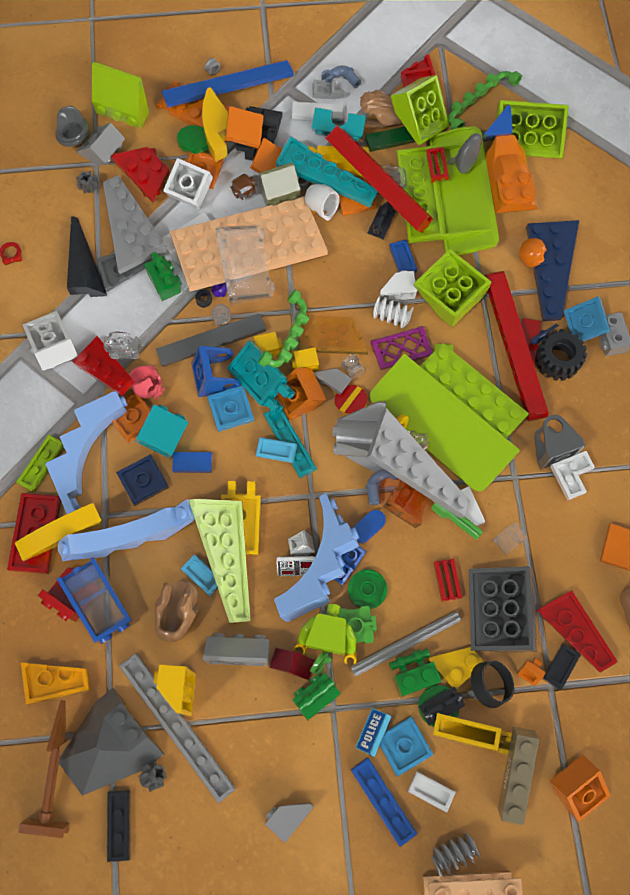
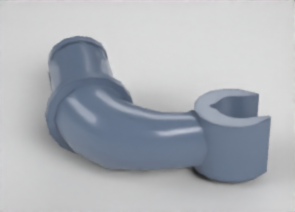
M340 65L332 70H324L321 74L322 80L325 79V82L331 83L336 76H343L354 88L361 84V79L354 73L352 67Z
M386 470L377 471L372 474L367 485H365V488L368 489L369 505L380 504L379 487H381V481L388 478L397 481L399 478Z

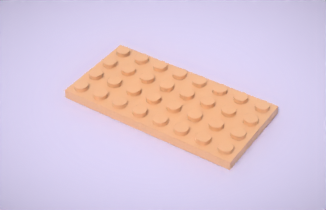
M305 196L291 201H284L278 205H269L170 231L189 292L321 257L328 253L312 212L305 203Z

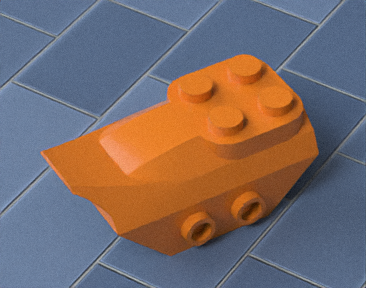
M515 135L495 137L492 146L485 152L495 213L536 210L535 187L533 185L532 173L528 168L525 150L521 147Z

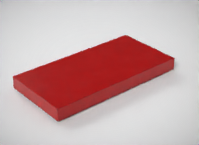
M21 493L8 561V571L49 574L53 549L22 561L15 542L58 519L61 504L59 496Z

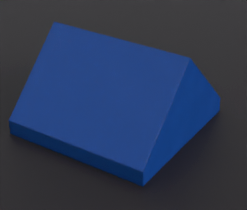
M509 105L482 137L484 142L494 141L497 136L512 134L511 107Z

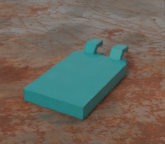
M248 340L227 369L240 381V384L260 406H266L272 412H280L284 406L275 399L276 395L280 393L284 398L288 397L291 399L295 392L286 384L288 382L286 380L287 377L278 368L268 365L263 367L257 363L263 351L253 341Z

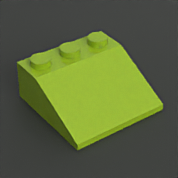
M93 61L92 103L95 112L101 116L105 115L116 121L125 122L130 126L142 128L150 112L141 78Z
M437 75L420 78L390 95L396 115L418 145H421L450 126Z
M451 249L414 283V287L436 314L452 328L488 293L491 285L489 279Z

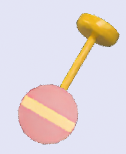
M347 385L340 395L336 393L334 403L341 413L348 415L366 407L368 396L360 386ZM400 414L396 419L406 428L409 418L404 414Z

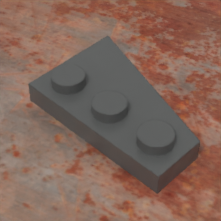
M115 253L97 258L106 291H110L144 270V264L153 259L151 258L119 274Z

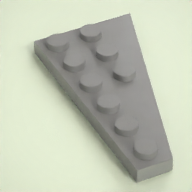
M119 175L104 181L103 186L119 274H122L151 259L153 252H157L159 255L167 251V247Z
M385 409L382 411L367 458L460 519L465 517L470 500L389 410Z

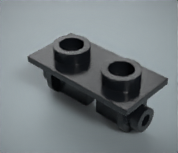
M388 201L380 205L367 234L383 240L396 214V210H393L392 205Z
M454 686L418 707L428 726L436 722L437 713L448 716L464 707L465 704L462 694Z

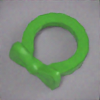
M326 651L319 655L310 670L311 673H320L322 675L324 665L331 662L332 659Z

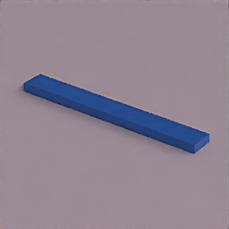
M288 60L163 90L162 96L167 107L204 99L209 87H211L216 95L292 77L294 71Z

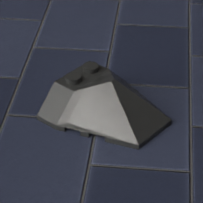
M114 688L96 701L59 758L60 766L82 796L142 771L141 767L154 761L156 762L164 755L152 737H148L126 708V703Z

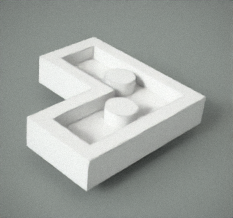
M587 451L550 466L567 501L587 492L579 478V475L595 468Z

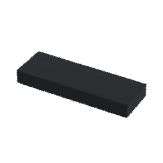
M130 790L107 792V862L129 861Z

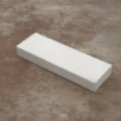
M293 102L292 120L313 121L314 110L317 107L332 110V122H342L343 104Z

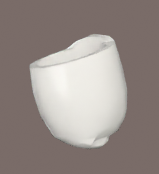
M314 184L307 189L305 203L310 208L312 215L317 212L319 216L328 221L337 211L339 195L330 186Z

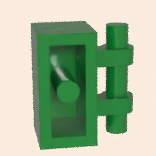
M153 252L151 254L153 260L144 264L159 297L164 301L182 293L180 288L182 282L178 275H174V267L171 261H167L164 255L159 257L157 252Z
M418 649L413 651L411 655L399 656L395 658V661L389 662L391 671L399 668L401 673L393 677L400 698L442 682L434 661L424 664L423 659L430 657L428 649L421 651ZM414 662L417 663V668L407 671L406 665Z
M320 673L310 680L312 683L306 689L302 686L293 693L295 698L292 701L307 721L341 694L326 673L322 676Z

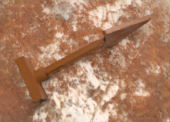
M64 700L60 701L46 749L51 754L42 811H40L39 819L26 818L19 825L18 833L63 838L64 833H68L69 823L52 821V805L60 758L59 747L66 742V701Z

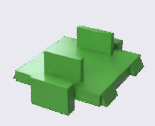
M361 606V609L353 610L340 609L338 617L346 619V623L351 625L356 637V643H373V632L377 631L376 617L371 616L369 606Z

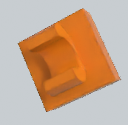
M534 658L533 662L527 660L519 668L516 675L535 686L543 679L546 672L540 669L543 662Z

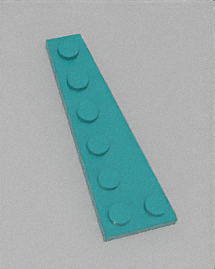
M291 136L275 162V167L293 162L298 177L314 184L330 186L338 194L367 207H371L378 193L374 187L355 177L350 172L336 167L337 164L332 161L328 162L322 158L321 154H315L308 149V146Z

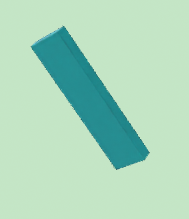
M270 410L264 413L263 416L278 441L297 444L294 463H291L298 477L301 479L316 471L315 464L283 410L280 412H272Z

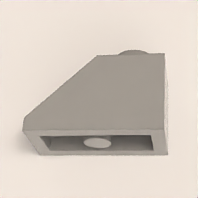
M311 803L280 805L277 809L273 807L265 816L268 819L265 825L285 843L314 806Z

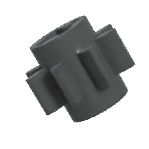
M82 171L79 177H76L78 181L77 187L79 190L82 189L84 194L93 193L98 188V178L96 175L92 176L91 171Z
M154 761L141 767L143 772L139 775V780L142 787L148 788L149 792L164 786L162 781L166 778V773L163 766L157 765Z

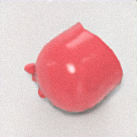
M153 365L139 366L134 368L129 374L135 382L131 386L132 390L140 398L149 399L154 397L158 400L165 390L162 387L161 377Z

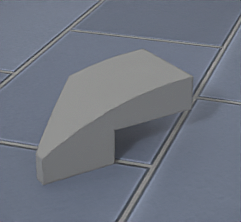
M314 79L312 98L338 99L345 97V91H341L336 86L334 80L330 83Z
M337 368L314 372L318 382L323 386L326 384L339 395L352 380Z

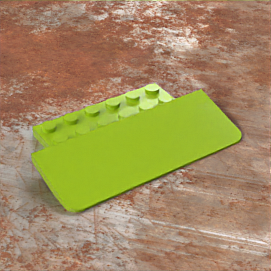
M462 127L438 133L429 139V146L397 150L401 187L434 219L423 233L417 231L406 220L409 244L443 240L445 253L451 249L458 256L490 249L498 244L499 234L483 139L478 157L471 170L466 174H461L456 164L447 165L449 180L446 181L442 179V181L438 182V180H435V182L431 183L426 157V149L444 147L447 163L457 156L461 146L472 134L478 133L482 137L481 130L478 127ZM438 152L437 156L441 174H444L440 152ZM431 153L434 175H437L433 153Z
M444 343L420 366L404 353L370 393L372 403L378 401L386 402V409L395 418L400 414L408 416V424L405 428L408 433L475 491H484L520 451L507 438L528 417L529 413Z

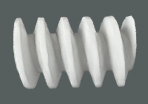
M379 296L373 310V318L376 319L380 315V320L383 321L387 317V323L390 324L394 320V326H397L401 322V328H404L410 321L414 307L410 311H407V305L400 309V303L394 306V301L391 300L387 304V298L380 302Z

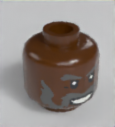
M242 174L232 180L230 188L236 199L245 200L255 194L257 183L253 176L249 177L247 174Z

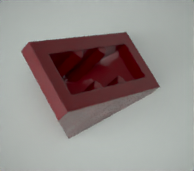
M275 648L269 668L309 681L310 670L315 660L294 651Z

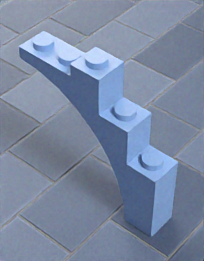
M326 493L319 496L323 509L324 527L318 553L303 577L287 592L274 599L280 617L286 622L330 602L328 597L330 590L326 583L345 574L343 570L345 563L341 555L359 547L357 539L360 537L355 527L351 528L348 523L344 522L341 514H337L336 509H338L336 501L334 498L330 499Z

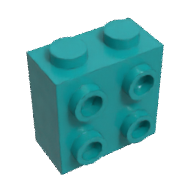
M153 405L135 442L170 459L188 421L178 413L174 415L168 412V408L165 406Z

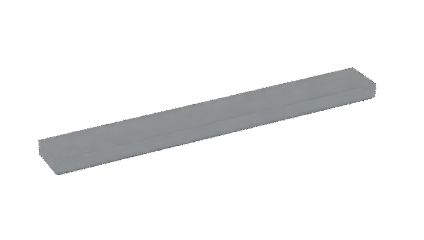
M135 653L123 662L119 667L213 797L220 803L236 790L235 786L183 715L176 713L156 688L157 684H154L153 674L139 655Z

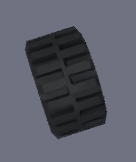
M560 329L559 332L554 330L551 334L548 333L536 351L535 361H538L536 366L541 368L540 372L542 374L546 373L547 378L553 377V380L556 381L559 378L561 381L566 380V378H572L582 367L587 357L585 352L587 348L583 346L584 341L578 339L579 335L571 334L572 331L569 330L565 332L564 329ZM552 350L565 352L569 361L557 359Z

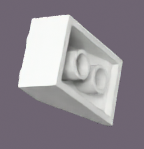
M57 311L22 324L43 371L78 356Z

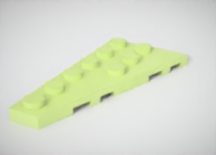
M189 500L229 623L251 621L242 501Z

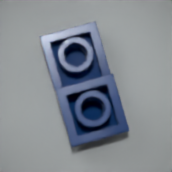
M359 546L342 554L341 557L345 563V566H343L345 574L334 580L343 585L367 551Z

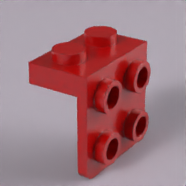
M70 567L66 568L60 577L63 578L72 573L73 569ZM58 580L48 592L42 589L37 595L42 599V605L49 610L52 607L59 612L56 615L67 621L70 619L74 622L78 620L79 616ZM91 583L73 595L78 603H80L81 600L97 593L99 588ZM92 600L88 601L86 605L81 606L83 611L87 608V606L90 604Z

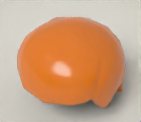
M530 238L524 241L519 249V257L523 264L527 267H535L544 261V252L547 251L546 246L542 240L537 238Z

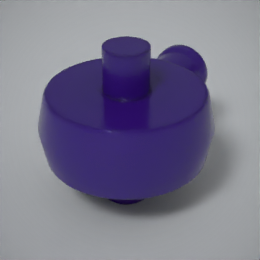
M227 282L214 285L211 289L212 294L215 297H224L228 291Z

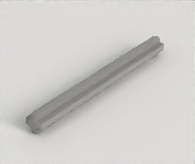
M454 611L352 665L351 670L355 676H358L458 623L461 618Z

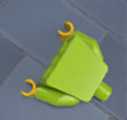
M328 604L326 615L317 613L316 617H311L301 627L298 642L293 649L294 652H296L298 647H302V655H304L307 648L344 655L345 664H347V658L352 657L354 664H356V637L351 625L346 623V619L338 617L339 605Z

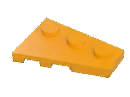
M21 663L25 702L27 705L90 690L87 669Z

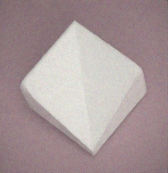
M305 530L288 539L290 554L293 557H306L315 552L312 536Z

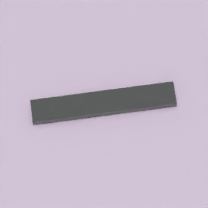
M259 313L156 348L161 365L164 367L195 356L199 346L222 347L266 332V327Z

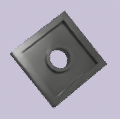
M559 415L548 416L543 422V427L539 428L534 435L537 464L540 470L577 455L586 446L582 437ZM550 420L559 421L562 425L561 432L557 433L554 429L548 427V422ZM541 432H543L544 435V443H542L539 439V434Z

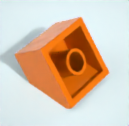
M296 368L286 376L288 381L286 384L295 392L291 399L288 397L284 398L280 393L276 395L279 402L284 406L283 411L288 420L315 410L327 400L311 368Z
M584 755L573 760L562 772L557 773L550 780L555 793L578 823L611 796L600 770Z

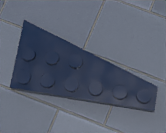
M579 220L528 223L526 226L528 239L537 238L542 240L547 249L544 252V261L538 266L533 267L542 321H556L562 318Z

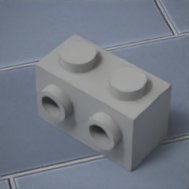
M622 312L606 315L610 332L599 336L601 350H604L605 357L627 353L630 349V335Z

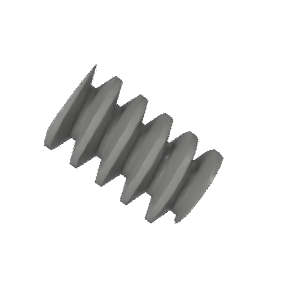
M466 832L464 834L465 841L460 836H457V844L450 839L448 841L449 848L444 843L440 845L441 851L436 846L433 847V855L431 853L430 855L440 877H443L442 869H445L448 874L451 873L450 865L459 870L458 862H461L466 867V858H469L472 863H475V854L480 858L476 844L469 833Z

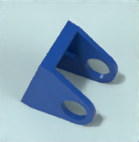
M210 346L198 347L191 363L198 397L209 396L240 386L238 379L212 376L210 364L231 359L234 355L232 349ZM228 353L225 356L217 357L219 354ZM227 384H234L232 386L223 387Z

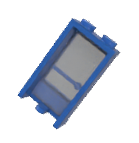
M93 557L87 564L82 567H76L72 570V573L63 578L59 577L57 580L94 643L100 641L103 644L112 638L110 634L118 630L120 633L130 627L129 622L132 620Z

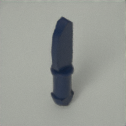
M556 323L546 331H540L538 335L531 339V343L536 345L548 333L557 329L559 325Z

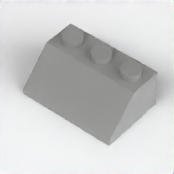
M213 633L212 637H207L203 661L207 664L269 666L270 640L266 639L264 635H253V638H245V635L233 634V638L225 637V634Z

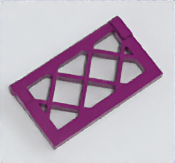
M423 326L371 340L380 370L393 367L400 359L398 356L401 350L412 354L408 357L413 361L429 357L433 353ZM419 333L420 340L418 341L409 335ZM402 337L405 338L402 346L392 341ZM407 339L417 343L414 351L404 347ZM381 343H388L385 350L380 349L378 346ZM390 344L400 349L396 356L386 352ZM419 345L424 347V352L415 353ZM386 355L394 360L384 363L383 357Z

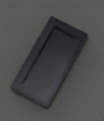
M562 643L546 670L543 680L558 690H562L581 654Z

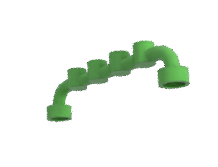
M502 71L497 75L490 73L486 78V84L479 82L475 86V93L472 94L468 91L464 95V102H454L448 117L451 130L465 126L463 120L460 118L455 119V117L462 115L469 105L473 106L480 96H485L491 87H496L501 79L508 78V83L515 87L521 81L522 74L518 71L513 73Z
M296 289L293 290L287 301L292 305L297 303L300 311L294 318V324L289 329V334L283 342V347L277 355V360L271 359L273 355L267 350L260 356L257 363L263 367L268 365L277 368L284 362L288 363L293 354L289 350H294L299 342L295 337L299 338L304 331L301 325L304 326L310 318L306 315L307 305L300 297L302 293Z

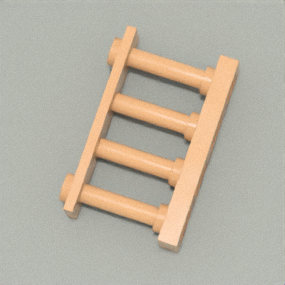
M511 872L443 875V877L439 875L422 876L424 895H523L521 878H512Z

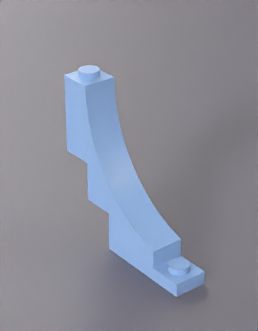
M115 391L74 410L81 427L60 436L67 453L45 463L67 514L80 508L75 497L82 494L83 467L91 446L114 419H118L127 412L125 406L128 404L124 396H119Z
M184 500L176 507L164 508L154 514L126 524L98 531L66 535L58 542V552L61 554L62 561L106 557L115 550L137 548L146 541L166 540L193 522L195 518L189 500Z

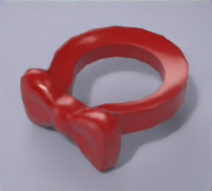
M7 242L1 246L0 256L5 266L22 261L21 249L17 243ZM8 247H15L17 252L14 257L8 258L4 255V250Z

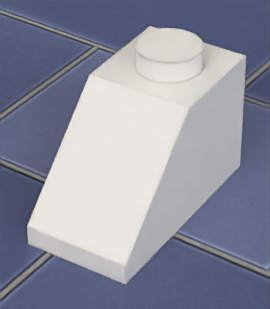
M414 271L395 273L380 291V302L384 298H387V302L391 300L415 299L417 289L414 287Z

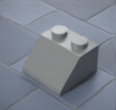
M111 123L96 127L76 152L97 165L108 164L112 160L110 156L121 149L123 146L121 143L125 138Z

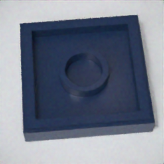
M151 454L116 472L134 506L169 488Z

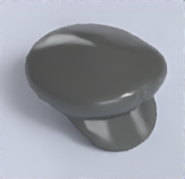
M74 106L63 107L58 112L55 133L58 143L66 147H73L82 143L89 134L87 119L83 118L79 110Z
M478 133L472 134L461 146L457 156L448 161L447 165L456 164L461 174L468 173L478 157L482 143L481 135Z

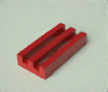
M444 147L426 149L431 183L435 182V180H438V182L442 181V179H445V181L449 180ZM438 152H440L444 174H441L437 156ZM431 153H433L437 175H434Z
M454 558L434 561L441 602L461 599L462 594ZM449 564L451 568L456 595H453L450 575L447 566ZM442 565L444 569L449 596L447 597L445 595L440 571V566Z

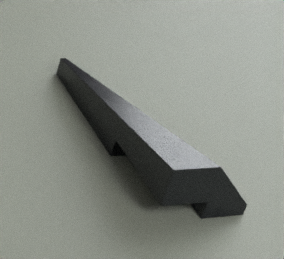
M71 216L67 289L70 295L89 294L90 297L107 296L79 219Z

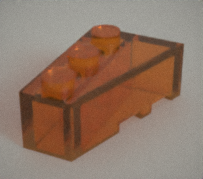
M399 480L383 507L412 527L417 528L422 524L426 496L402 480Z

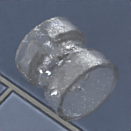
M218 304L212 309L213 323L217 328L231 323L230 310L223 304Z
M356 354L347 356L341 362V366L348 371L347 375L352 380L360 377L366 371L364 365L359 363V358Z

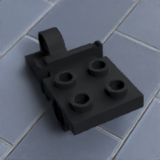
M252 106L246 107V111L264 115L261 140L265 138L275 144L283 112ZM239 143L236 145V150L245 152L246 160L253 161L257 148Z

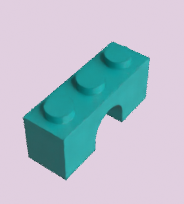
M315 107L312 130L315 131L316 135L325 136V133L330 134L336 125L332 122V110ZM349 113L347 122L339 127L343 128L356 142L359 139L363 140L366 116Z

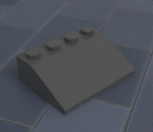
M530 566L469 569L471 651L537 652L533 570Z

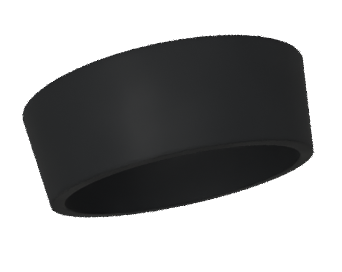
M498 661L478 663L473 668L470 679L471 687L475 697L481 704L488 708H497L512 698L514 694V681L510 671L504 664ZM487 665L495 668L503 680L505 693L502 701L494 699L484 685L483 674Z

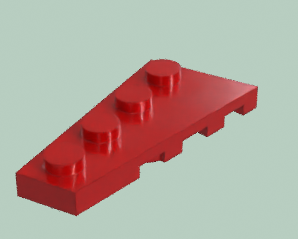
M98 336L72 361L76 367L121 396L135 383Z
M572 590L537 610L599 673L618 663Z

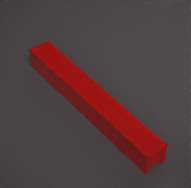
M336 125L325 139L417 231L423 233L434 219L343 128L341 129Z

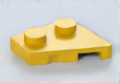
M471 647L430 657L427 660L429 663L434 661L441 677L451 688L455 686L456 689L471 676L473 668L478 663L484 662L475 651H471Z

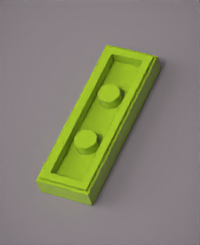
M48 434L16 483L34 493L48 473L45 463L57 458L63 451L62 441Z

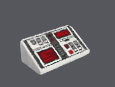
M316 556L278 557L277 575L303 576L310 568Z

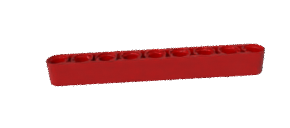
M498 271L485 274V277L491 281L488 295L523 409L529 413L526 419L530 422L547 418V405L505 272Z

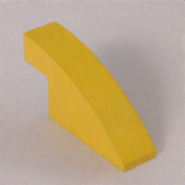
M209 87L203 101V127L208 148L215 162L228 156L227 146L224 143L226 141L228 112L211 87Z
M91 503L35 530L15 542L22 561H25L58 547V542L66 535L79 534L99 525L101 519L94 504Z
M437 713L433 735L508 755L512 733L502 731L501 728Z

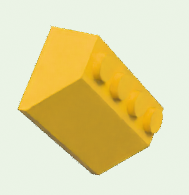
M159 665V670H155L154 684H157L156 688L176 713L192 716L196 673L184 666Z

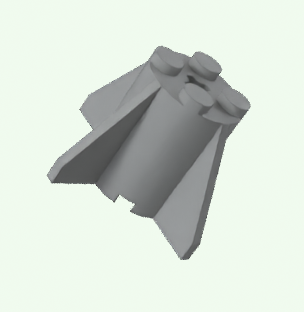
M378 401L338 418L337 425L333 427V437H336L333 449L334 454L345 456L373 472L385 470L369 460L367 455L382 411L386 409V402Z

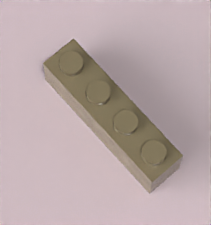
M513 726L498 807L502 821L524 825L539 744V737L535 730Z

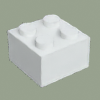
M177 158L163 191L169 197L200 210L213 176L210 172Z

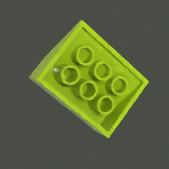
M505 100L498 102L495 120L508 105L511 107V135H515L517 141L525 150L526 156L563 158L569 105Z

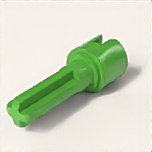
M436 502L431 507V510L442 519L449 518L474 539L477 540L482 535V529L468 518L463 517L460 519Z

